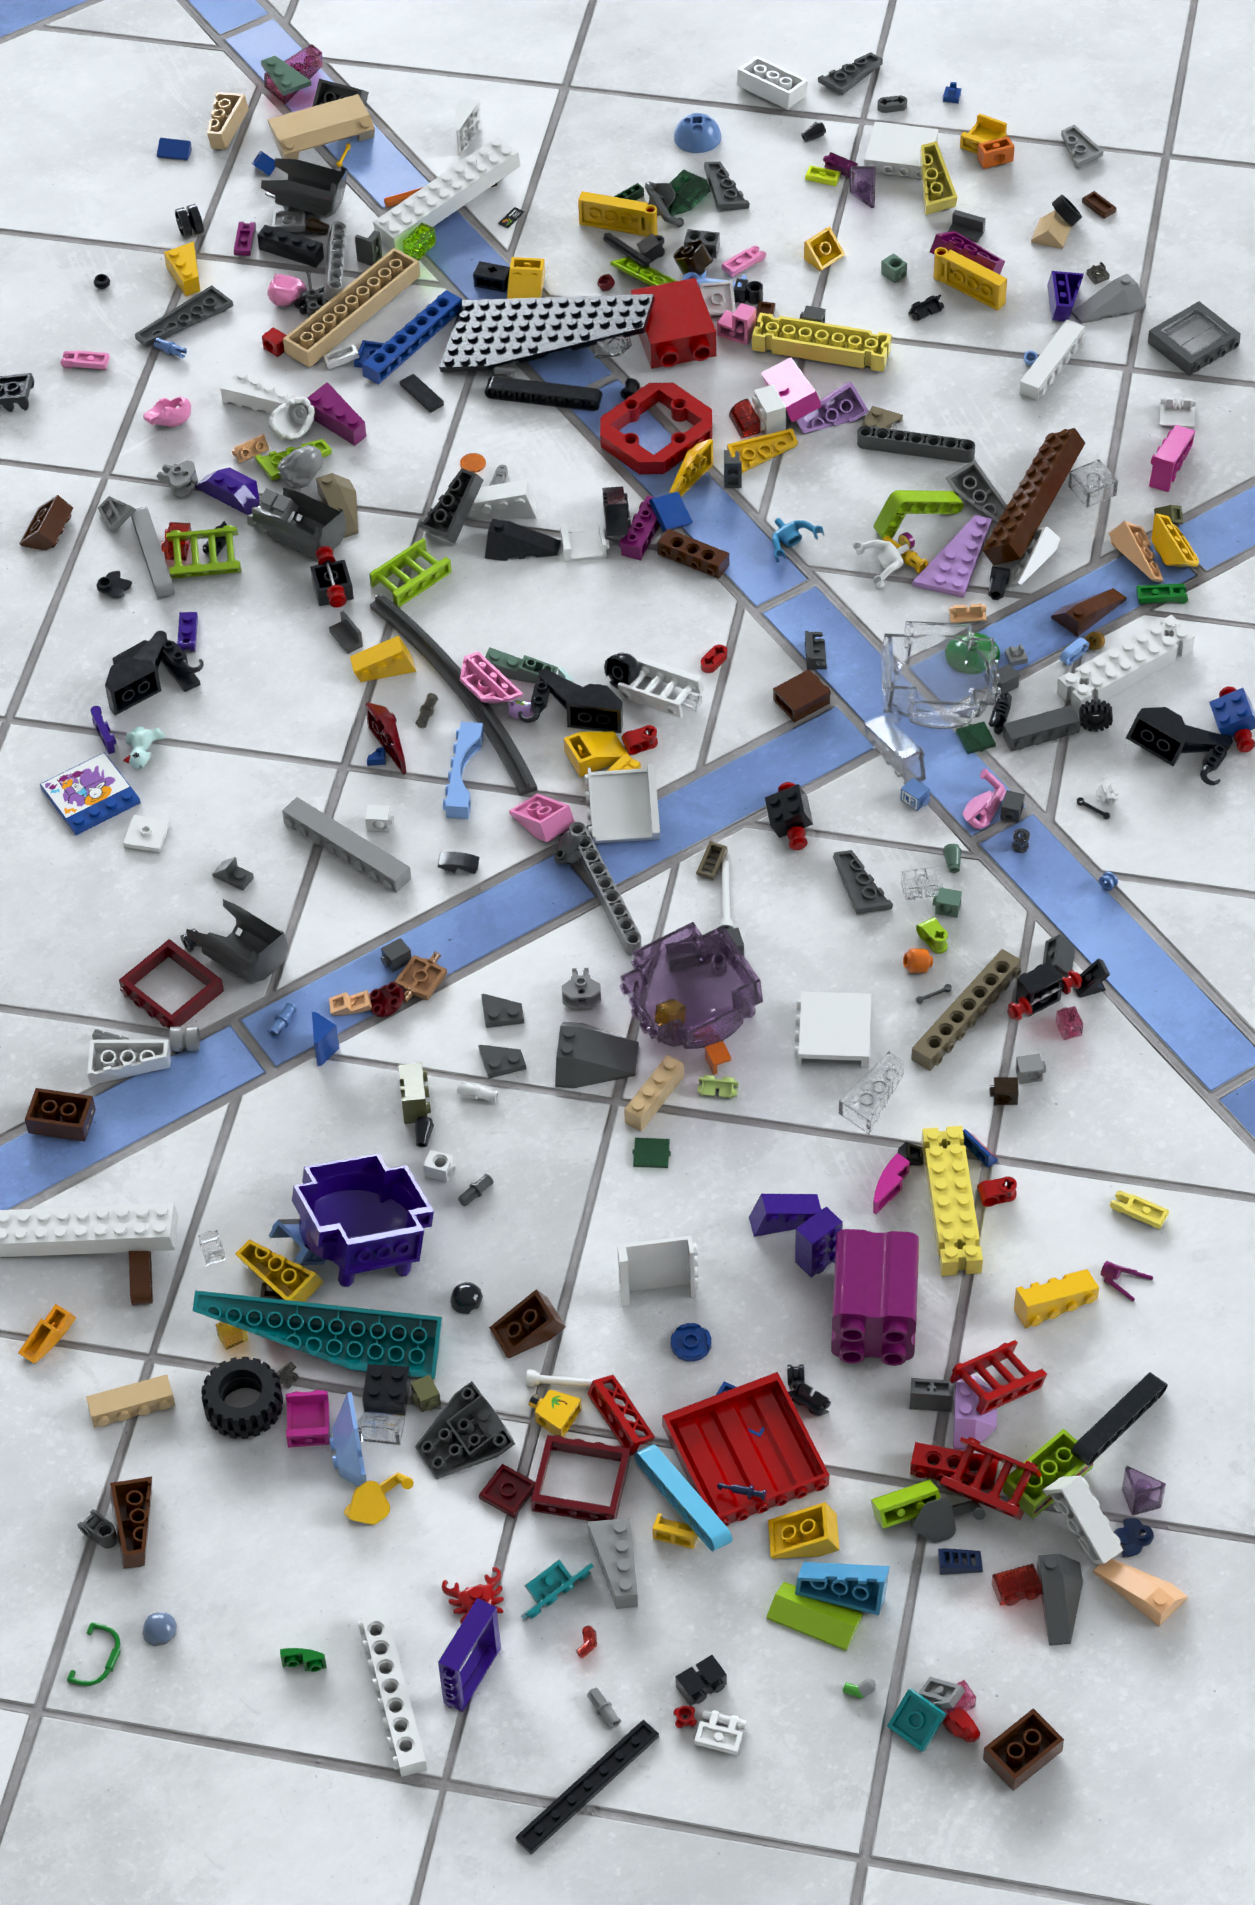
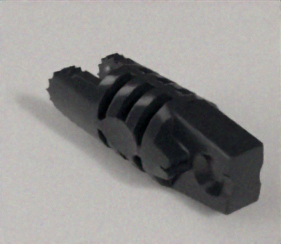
M1010 693L1000 694L992 710L988 725L994 727L993 731L997 735L1002 733L1003 724L1006 723L1012 701Z

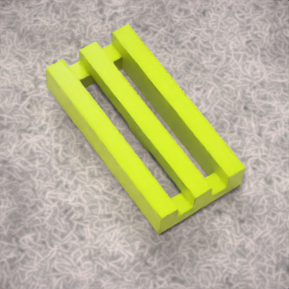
M810 165L805 175V180L837 186L841 172Z

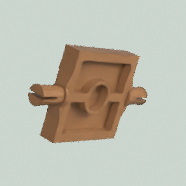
M435 951L430 959L413 955L394 981L405 991V1003L409 1001L412 995L428 1001L445 978L447 969L436 963L441 957L439 952Z

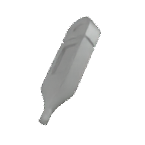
M499 465L496 468L489 486L504 483L508 474L506 465Z

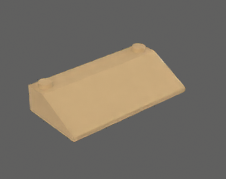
M358 94L267 120L282 159H298L299 152L353 136H357L360 142L374 138L375 127L371 116Z

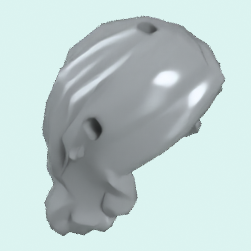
M307 445L295 449L288 456L282 458L277 467L280 471L279 475L282 476L281 480L290 486H308L313 477L322 468L323 457L321 451L314 446Z

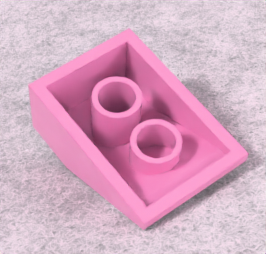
M538 793L509 810L510 815L535 838L544 842H550L559 834L567 832L569 826L575 822L569 805Z

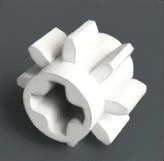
M1103 783L1096 789L1097 802L1101 801L1102 805L1111 806L1118 800V788H1113L1112 784Z

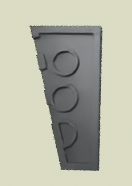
M720 161L704 162V170L717 209H749L750 203L743 198L744 194L741 190L738 191L736 183L729 178V173Z
M852 850L834 852L833 859L856 914L892 909L893 903L890 899H886L884 891L881 887L878 888L876 886L874 878L871 874H867L864 870L865 866Z

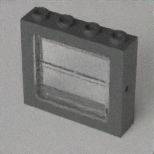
M1198 301L1149 330L1148 344L1190 376L1206 365H1210L1218 358L1223 357L1228 352L1235 350L1240 344L1241 333Z

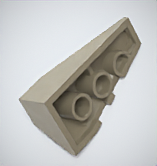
M334 473L316 478L317 490L322 502L340 511L338 508L343 510L346 520V532L343 538L358 534L356 490L351 481Z

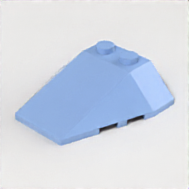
M349 1392L333 1425V1437L329 1438L331 1450H336V1455L332 1456L334 1469L339 1468L341 1477L359 1487L367 1480L352 1392Z

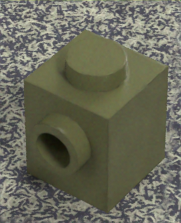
M430 1374L411 1382V1399L415 1406H419L421 1412L433 1410L441 1405L440 1393Z

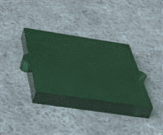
M984 721L968 724V726L956 729V733L967 754L978 751L983 752L985 749L996 747V743Z
M635 1138V1147L632 1150L634 1155L633 1167L668 1168L669 1156H671V1151H669L670 1139Z

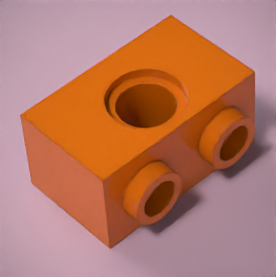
M1009 136L979 143L977 159L983 169L1014 161V145Z

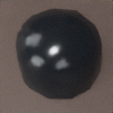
M471 1282L458 1284L451 1294L450 1303L452 1308L462 1314H469L474 1308L478 1309L483 1298L481 1289Z

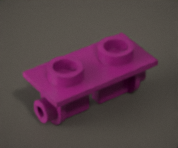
M832 152L823 158L825 168L840 171L841 175L852 179L858 163Z

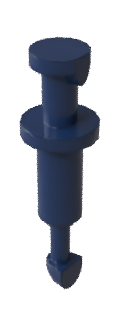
M718 1483L717 1485L719 1490H722V1488L729 1489L732 1493L748 1496L750 1500L755 1496L760 1497L764 1501L767 1495V1490H754V1485H750V1487L736 1484L729 1486L723 1483Z

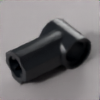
M992 566L988 596L993 600H999L1004 597L1006 584L1009 581V568Z

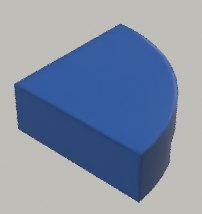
M385 747L377 748L375 752L367 757V766L385 765Z

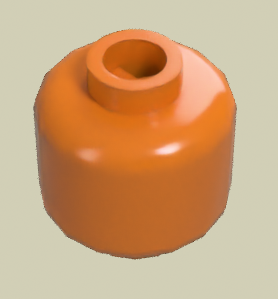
M912 948L904 954L903 965L909 973L923 974L929 970V967H932L933 957L930 956L929 951L926 949Z

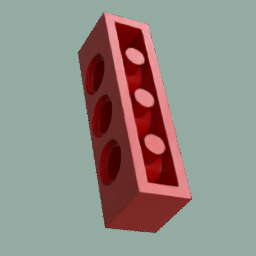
M915 1442L910 1474L919 1478L936 1479L937 1481H941L943 1475L950 1478L956 1471V1469L950 1467L958 1466L964 1451ZM972 1454L961 1478L963 1484L969 1485L973 1483L977 1473L971 1471L979 1470L985 1455ZM996 1459L992 1460L980 1486L982 1490H992L995 1485L999 1461Z

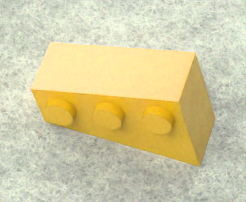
M194 241L165 251L166 268L185 297L200 292Z
M399 635L350 656L353 672L360 682L417 672L413 657Z

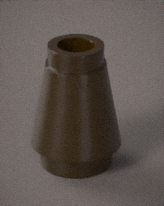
M314 218L307 219L305 232H309V234H328L330 225Z

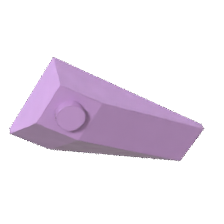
M847 382L821 399L822 407L796 420V423L804 434L855 421L868 413L869 410L853 383Z

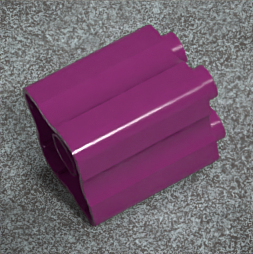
M843 1229L836 1234L831 1352L839 1357L841 1361L856 1364L862 1362L864 1357L881 1358L884 1364L898 1366L914 1357L919 1237L916 1234L901 1231L875 1233L859 1229Z

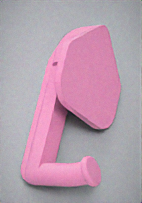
M988 769L982 770L980 778L987 780L995 788L994 791H987L971 799L962 813L965 820L975 829H983L990 824L1006 794L1004 785L988 772ZM978 814L981 816L979 821L975 818Z

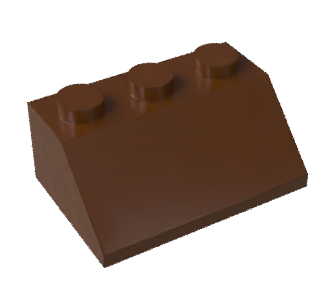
M59 495L38 507L19 544L24 547L44 551L50 547H55L59 541V535L65 530V523L72 517L73 507Z

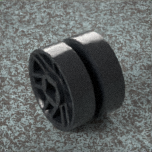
M196 204L186 206V210L184 207L175 209L176 222L183 238L192 236V231L195 235L204 233L202 218Z

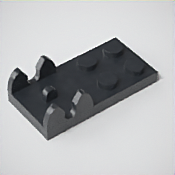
M32 373L0 376V404L7 411H13V403H18L20 408L25 411L28 409L30 389L34 387L35 383Z

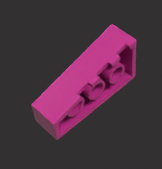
M1175 425L1173 430H1169L1167 439H1163L1162 446H1159L1156 455L1153 454L1151 464L1153 467L1149 487L1166 492L1170 491L1171 482L1175 481L1177 471H1180L1183 461L1193 445L1195 430Z

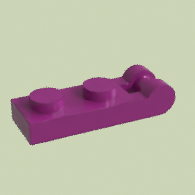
M239 221L234 255L251 256L256 222L244 223V221Z

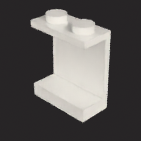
M598 520L599 530L568 533L567 524H560L565 562L607 557L606 550H610L609 540L605 539L607 537L606 527H603L602 520Z

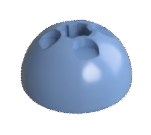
M693 113L684 117L677 124L674 132L675 144L680 149L690 153L711 151L721 141V131L716 121L702 113Z

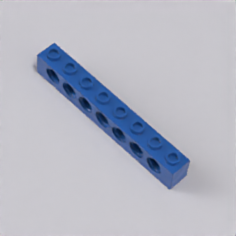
M447 290L444 291L362 363L363 377L379 385L458 315L459 309L462 306V298Z

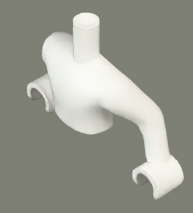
M872 540L865 543L856 541L853 544V548L857 549L856 553L858 555H862L865 549L872 547L883 549L880 553L876 554L884 569L881 575H876L873 579L874 583H877L878 589H882L885 586L884 579L901 568L903 565L901 554L910 550L907 543L896 548L889 541Z

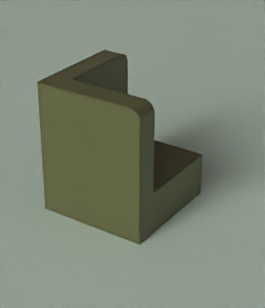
M1168 505L1154 509V514L1169 516L1173 524L1183 523L1182 506Z

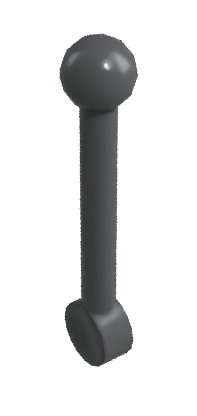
M946 984L944 988L927 994L923 997L918 996L916 998V1002L920 1004L923 1002V1000L933 997L937 994H940L942 992H950L952 990V986L950 984Z

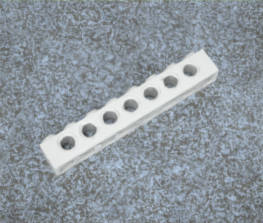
M386 1606L361 1612L362 1621L358 1622L360 1634H365L366 1640L363 1641L365 1654L370 1653L371 1659L367 1660L370 1673L375 1672L376 1678L372 1679L375 1692H380L381 1697L377 1698L380 1711L384 1710L386 1715L382 1720L385 1731H390L391 1736L387 1737L390 1750L394 1749L396 1756L392 1757L395 1770H400L401 1777L427 1771L426 1760ZM376 1632L381 1633V1634L378 1635V1636H373V1635H372L373 1633H376ZM380 1651H385V1652H386V1653L383 1654V1655H378V1654H377V1653L380 1652ZM385 1670L391 1671V1672L388 1673V1674H383V1673H382V1672L385 1671ZM390 1689L396 1690L393 1693H387ZM394 1709H401L397 1713L391 1712ZM399 1728H405V1729H406V1730L403 1731V1732H397V1730H398ZM403 1748H411L407 1752L401 1751Z

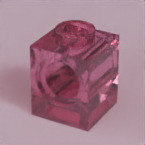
M1065 1007L1058 1010L1056 1013V1025L1063 1040L1082 1036L1083 1022L1076 1007Z

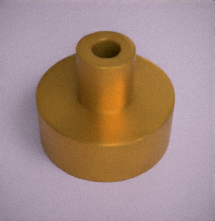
M1091 632L1086 637V641L1090 644L1089 649L1099 650L1105 644V638L1100 632Z

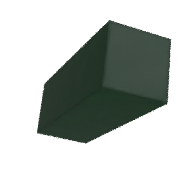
M637 183L614 197L636 201L644 196V188Z

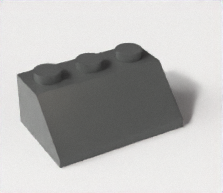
M319 79L313 106L356 94L360 96L363 104L366 106L369 92Z

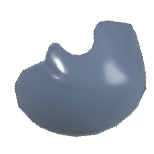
M156 1612L149 1615L145 1620L142 1635L144 1640L152 1646H156L158 1643L167 1644L175 1636L177 1624L170 1614Z

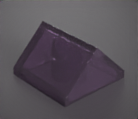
M876 166L850 167V193L869 207L874 208Z
M1126 1466L1122 1492L1132 1516L1160 1509L1163 1505L1166 1483Z

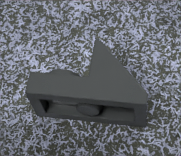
M236 857L222 861L212 873L213 877L243 891L254 879L253 873L237 865Z

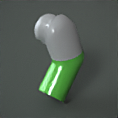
M871 1678L864 1680L857 1686L846 1682L843 1693L862 1699L874 1692L876 1683Z

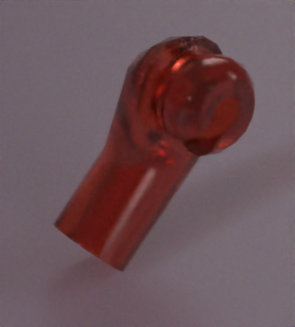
M585 1626L582 1629L584 1644L576 1650L577 1655L582 1659L597 1646V1633L592 1626Z

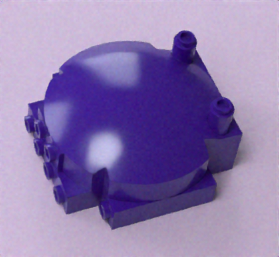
M378 1153L304 1167L303 1184L293 1185L292 1202L300 1215V1235L307 1247L317 1256L333 1261L338 1265V1282L343 1287L351 1286L354 1283L356 1273L395 1266V1271L398 1275H408L411 1271L412 1263L420 1261L424 1236L423 1228L432 1227L434 1214L431 1205L408 1166L388 1168Z

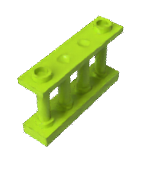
M226 525L218 529L186 532L173 530L170 533H166L168 542L173 541L175 565L169 567L171 579L242 572L240 561H237L234 557L233 536L238 535L237 527ZM226 536L228 560L219 563L217 561L215 537ZM208 538L210 562L208 564L199 563L197 539ZM182 540L191 541L192 563L188 566H184L181 560L180 541Z
M422 538L369 573L370 585L372 587L379 583L384 585L392 592L393 603L401 607L452 573L451 560L447 557L440 561L436 560L427 552L426 540ZM421 556L432 566L424 570L414 560ZM408 565L419 575L411 579L400 569ZM395 574L405 584L397 588L387 578Z

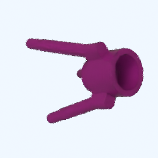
M1106 1261L1101 1270V1276L1105 1277L1104 1282L1113 1286L1131 1301H1135V1298L1113 1281L1114 1279L1118 1280L1121 1272L1153 1280L1151 1275L1119 1266L1110 1261Z

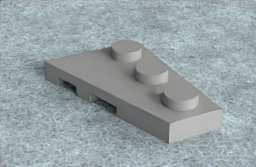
M1076 125L1061 130V136L1077 168L1103 156L1104 151Z

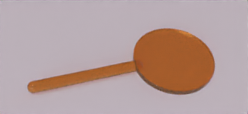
M477 453L467 454L460 460L461 468L474 473L483 470L486 465L485 458Z

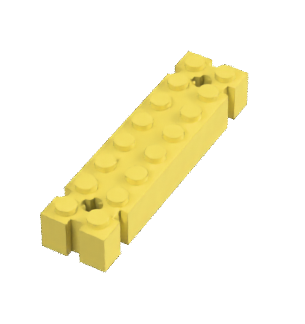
M760 313L757 319V326H755L752 333V350L760 352L772 350V354L863 369L865 366L871 367L870 370L884 372L887 358L891 351L892 334L878 332V335L872 334L870 330L779 316L778 319L773 318L772 314Z
M962 1126L946 1127V1131H939L938 1127L922 1129L921 1143L923 1155H925L924 1164L938 1256H940L941 1276L957 1275L960 1270H965V1274L982 1273L983 1257L981 1246H979L980 1238Z

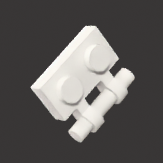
M704 1710L702 1719L710 1721L709 1723L700 1721L694 1744L738 1755L743 1732L736 1729H746L747 1721L739 1719V1716L736 1715L731 1717L720 1714V1711L713 1710L711 1712ZM717 1723L729 1725V1727L726 1728L718 1726Z

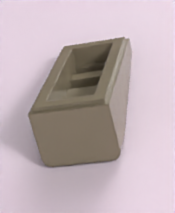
M709 841L696 875L714 880L722 861L728 853L727 846ZM712 852H715V853H718V854H720V855L717 856V855H714V854H711V853H712ZM709 857L717 859V862L710 860ZM706 863L715 865V867L708 866ZM703 869L712 871V874L704 872Z

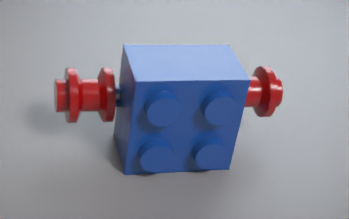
M1224 687L1219 692V698L1209 702L1218 730L1222 735L1234 738L1235 742H1237L1238 751L1250 752L1255 747V741L1252 739L1251 730L1255 729V712L1244 688L1236 690L1235 687Z

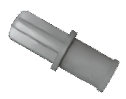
M598 1688L589 1690L587 1697L597 1709L596 1713L602 1716L610 1729L617 1727L621 1723V1719L612 1709V1703L604 1698Z

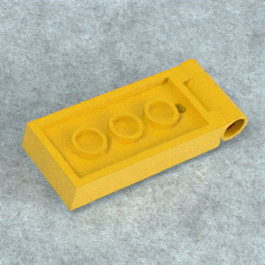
M585 191L581 192L578 199L579 225L645 237L651 234H658L656 206L648 205L646 202Z
M943 247L935 249L933 278L936 281H941L997 311L1006 304L1007 278L951 249L949 251Z

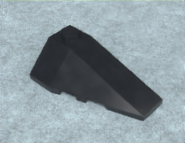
M492 519L487 535L485 558L506 561L512 557L525 559L524 556L533 555L536 558L558 556L561 540L510 521Z

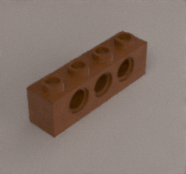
M667 529L657 542L658 554L662 557L669 558L718 579L730 565L728 552L671 529Z

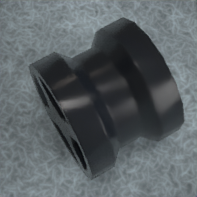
M187 934L180 936L187 951L191 952L194 950V947L199 946Z
M799 1364V1366L787 1365L788 1385H793L796 1380L805 1383L804 1364Z

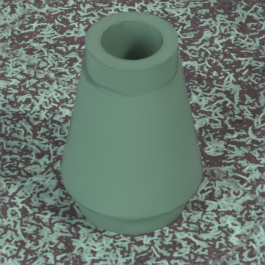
M948 844L943 850L950 873L960 871L962 850L958 844Z

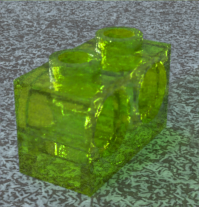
M421 222L402 241L403 253L419 261L436 244L435 228Z

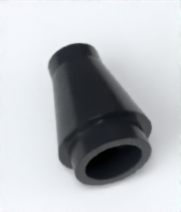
M821 121L815 122L805 132L801 133V136L807 142L824 136L826 128Z
M421 1116L415 1121L416 1145L418 1147L428 1146V1141L434 1127L433 1120L430 1117Z

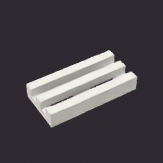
M354 344L323 355L328 370L360 358Z

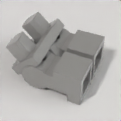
M266 488L259 500L261 502L260 505L252 508V514L247 516V524L251 527L257 526L261 531L267 532L266 529L253 521V513L275 516L288 522L292 512H296L299 506L292 499Z

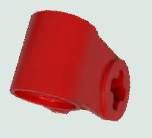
M652 725L627 731L621 737L630 755H636L639 752L653 749L658 745L657 729Z
M1006 1176L994 1180H985L977 1185L981 1203L984 1207L1011 1202L1017 1196V1182L1013 1177Z

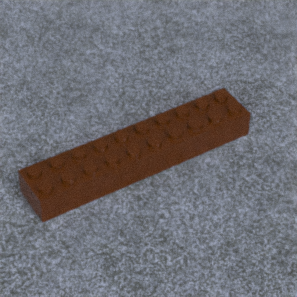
M1075 428L1050 433L1045 437L1044 443L1039 448L1036 457L1032 460V464L1019 483V487L1013 494L1011 501L1006 506L1003 515L999 518V522L982 550L993 566L1022 558L1085 445V441Z

